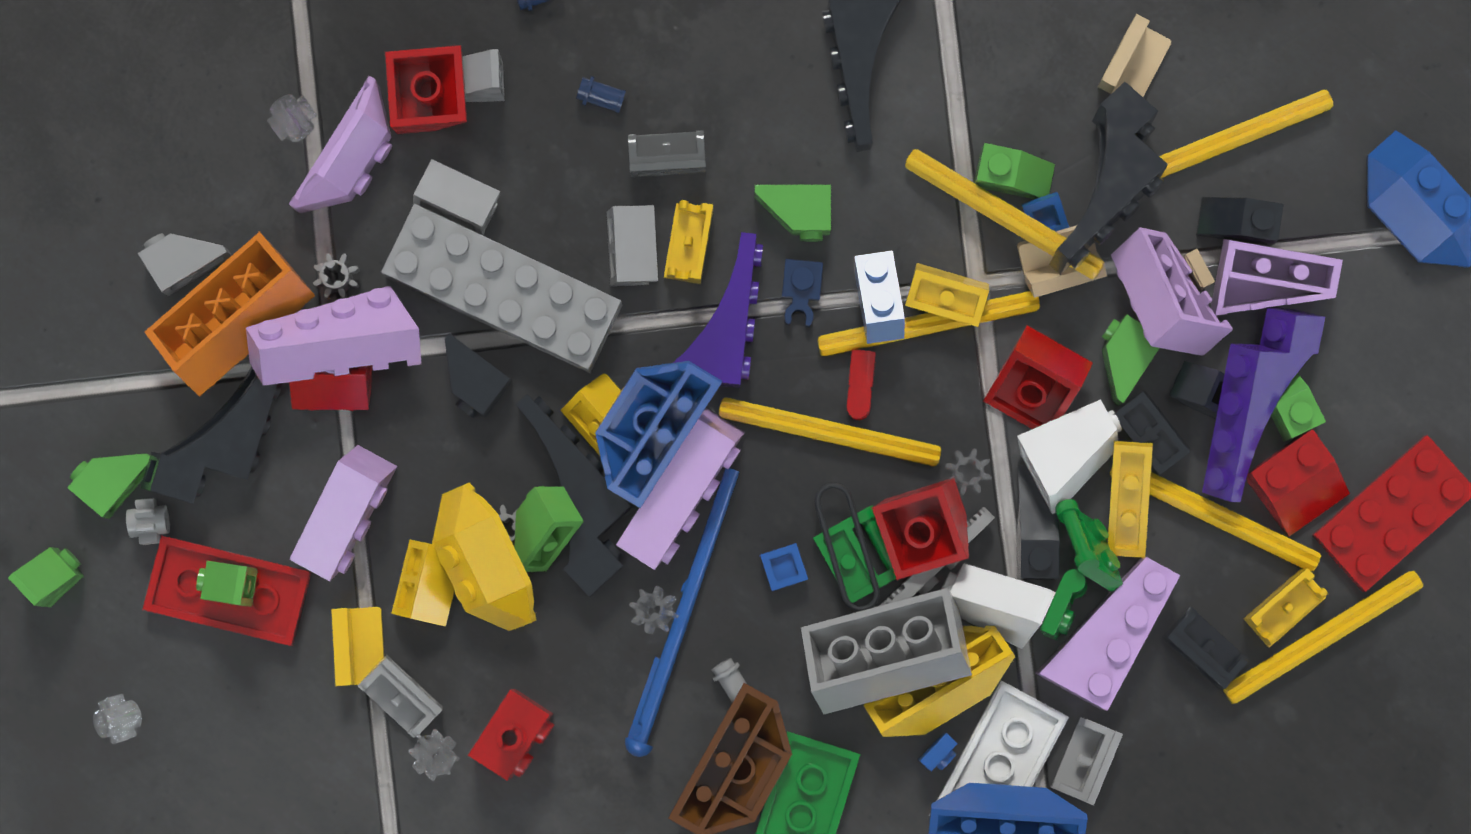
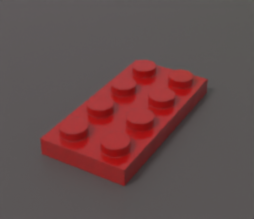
M1425 435L1312 536L1362 592H1366L1471 499V483L1428 435Z
M161 535L142 610L293 646L312 572ZM213 561L258 569L252 607L200 599L202 591H197L196 589L200 568H206V562Z

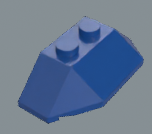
M1395 130L1367 155V207L1418 263L1470 267L1471 197L1429 151Z
M690 361L636 368L595 432L607 489L641 508L721 385L722 380Z
M967 783L931 804L928 834H1085L1088 818L1086 813L1047 788Z

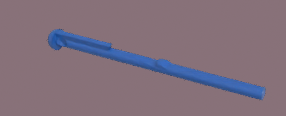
M725 468L690 573L682 585L681 592L683 594L661 657L655 656L628 737H625V747L633 756H646L653 749V746L647 745L740 473L734 469Z

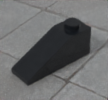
M1018 465L1016 579L1056 580L1059 579L1058 517L1056 513H1051L1027 466Z

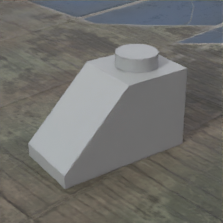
M492 49L462 56L466 102L505 101L504 66L499 50Z
M161 233L152 237L144 243L146 249L138 253L161 292L167 296H170L232 256L223 245L171 233L167 236Z

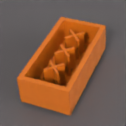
M258 232L144 333L171 369L200 397L249 354L246 327L262 323L266 320L294 314L301 310L315 294L261 232Z

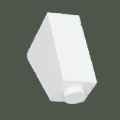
M1101 399L1017 436L1020 454L1052 514L1056 513L1055 507L1059 502L1071 499L1113 455L1114 441H1118V432L1122 431L1118 417L1113 415L1115 412L1113 410L1107 412Z
M965 563L957 574L952 572L948 574L941 588L949 587L960 611L961 619L977 627L995 626L1006 642L1020 649L1026 645L1042 624L1056 593L1041 586Z

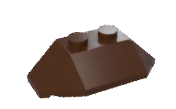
M743 683L668 819L695 834H715L755 822L792 755L778 701Z

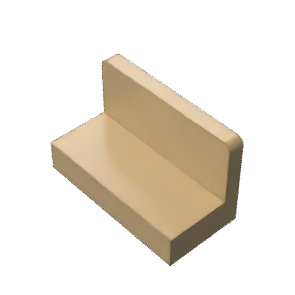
M1136 14L1098 87L1112 94L1121 84L1126 82L1143 97L1171 45V40L1147 28L1150 20Z
M1076 226L1056 232L1068 238ZM1022 241L1017 244L1025 283L1034 298L1107 277L1105 264L1095 279L1086 277L1070 266L1059 275L1049 265L1053 256L1028 241ZM1093 243L1088 250L1101 258L1096 251L1095 243Z

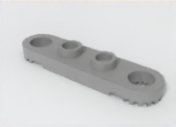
M985 507L973 516L975 520L969 519L971 524L967 522L968 543L995 518ZM960 561L955 562V563H952V564H948V565H946V566L951 570V569L954 568ZM944 566L908 577L879 606L911 598L917 592L921 595L926 594L939 582L935 575Z

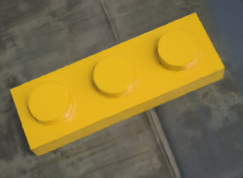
M1114 441L1108 545L1116 556L1144 558L1146 554L1153 443Z

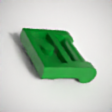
M1073 499L1059 502L1055 507L1058 519L1065 524L1076 553L1074 562L1079 573L1111 592L1123 585L1118 571L1120 562L1109 548L1106 540L1109 534L1104 524L1099 519L1093 520L1082 513L1077 502Z
M873 505L858 512L857 515L860 525L862 524L887 569L886 572L879 576L874 569L879 588L895 580L896 576L872 510ZM851 516L829 528L828 531L850 602L854 603L874 592L861 545L852 530L855 528ZM822 532L813 537V540L837 581Z
M1076 569L1069 570L1063 575L1040 628L1044 636L1055 641L1058 640L1060 634L1068 635L1076 616L1071 611L1075 599L1082 598L1088 589L1085 576Z

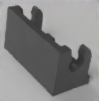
M704 130L628 135L631 177L706 173Z

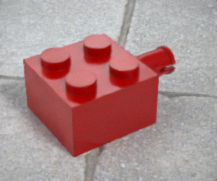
M510 689L468 756L506 781L513 778L514 775L517 777L522 776L534 758L529 754L535 742L540 745L541 743L543 744L555 725L549 721L553 713L518 690Z

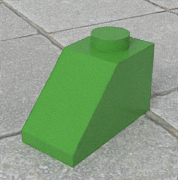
M984 143L980 151L974 183L987 190L1037 199L1049 195L1055 164L1022 150Z
M755 185L754 198L791 235H800V241L806 242L822 241L823 235H830L831 185Z
M1125 315L1120 322L1113 319L1102 335V338L1107 341L1102 348V354L1112 401L1118 406L1125 402L1159 350L1158 347L1151 346L1146 340L1141 323L1129 315Z
M1297 373L1271 414L1283 442L1326 422L1310 388Z
M135 454L92 458L89 463L83 461L72 472L70 479L73 482L67 488L101 517L110 519L143 480L150 455Z
M534 487L516 511L514 548L526 572L547 571L584 522L564 487Z
M49 547L13 572L8 579L34 606L51 607L84 575L77 569L81 563L68 549L64 548L60 551L58 548Z
M207 561L206 568H200L197 577L196 589L197 591H202L200 599L252 607L258 569Z

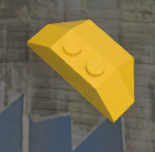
M470 482L442 494L432 544L438 554V560L444 567L454 587L456 597L461 602L465 612L507 631L536 621V613L533 610L532 583L498 513L482 496L475 492V488Z
M963 626L972 672L971 676L865 703L863 706L883 737L926 735L990 696L1015 658L1014 653L995 626H985L984 628Z

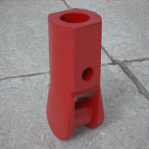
M852 350L847 411L850 417L855 420H863L870 413L871 389L873 388L876 352Z

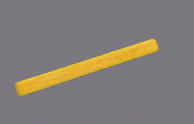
M1321 90L1163 154L1159 157L1168 165L1161 178L1328 111L1334 106L1331 95L1327 90Z
M914 149L908 156L905 164L906 169L1051 256H1054L1057 248L1067 239L922 151ZM1090 253L1085 261L1075 270L1090 279H1095L1101 272L1104 261Z
M1031 291L986 300L980 323L1035 312L1040 308L1039 297L1034 298ZM932 313L905 318L904 339L969 326V324ZM863 326L821 335L818 337V347L822 356H829L904 339L867 344Z
M727 397L721 400L719 416L724 419L930 466H937L941 456V447L938 445Z
M1151 472L1149 495L1303 569L1308 568L1310 571H1314L1317 568L1321 558L1319 552Z
M1408 571L1231 681L1227 688L1223 689L1226 697L1232 704H1236L1422 589L1423 583L1415 571Z

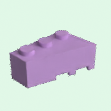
M1140 227L1111 254L1117 268V275L1125 286L1130 298L1131 307L1136 312L1144 329V336L1151 346L1204 356L1233 330L1227 320H1223L1220 323L1208 304L1213 299L1208 292L1203 291L1200 294L1188 275L1193 271L1167 233Z
M1223 239L1211 310L1215 315H1223L1239 311L1336 298L1343 260Z
M359 445L337 462L289 560L328 581H331L339 572L345 574L355 557V554L351 551L356 541L361 542L371 525L369 518L374 509H377L382 503L388 490L386 487L398 466Z

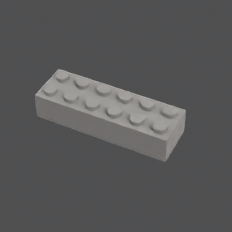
M416 204L413 205L381 271L386 278L588 373H591L623 306L621 300Z

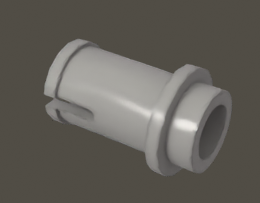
M728 658L711 670L715 675L713 677L714 682L717 680L720 682L729 699L733 702L743 683L746 682L737 669L740 666L739 663H734L731 658Z

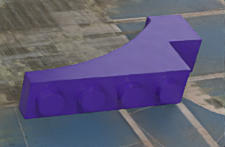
M741 232L735 266L718 308L700 335L673 362H692L722 380L720 386L740 388L741 379L749 380L751 357L744 356L745 341L753 342L755 319H748L749 304L757 305L759 282L752 281L753 266L761 267L763 244H756V234Z
M1267 308L1260 345L1230 343L1202 493L1229 502H1241L1247 474L1256 447L1274 408L1306 361L1313 354H1318L1325 322L1324 316L1297 309Z

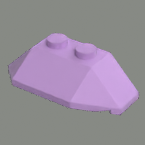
M368 76L298 191L291 199L289 205L295 211L304 213L350 202L356 194L361 196L372 180V176L369 173L375 163L381 164L388 156L392 148V144L389 143L392 137L380 86L376 79Z

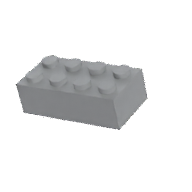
M949 587L801 627L811 693L823 714L972 675L960 611Z

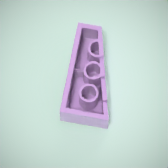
M391 286L376 288L366 293L338 299L332 303L304 309L294 314L266 320L262 323L246 327L250 364L263 385L314 379L315 372L323 371L332 373L335 376L350 374L349 368L372 365L373 371L389 369L388 363L407 360L408 366L421 364L419 328Z
M706 408L616 545L654 570L661 561L668 565L680 547L674 541L682 530L688 533L700 514L695 511L702 498L709 501L720 482L715 478L722 467L729 469L741 451L736 448V445L745 432Z
M1148 557L1140 558L1122 578L1123 585L1107 594L1103 601L1083 620L1081 625L1061 644L1057 651L1035 674L1091 705L1108 711L1180 575Z

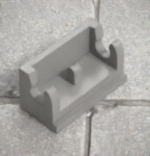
M431 160L413 194V205H419L478 234L484 235L498 204L496 202L500 196V191L437 161Z
M654 205L613 206L607 211L610 287L649 285V282H657L658 269Z
M388 655L358 684L362 691L374 700L413 738L417 737L443 710L442 705Z
M1079 717L1051 788L1094 805L1123 734L1091 720Z

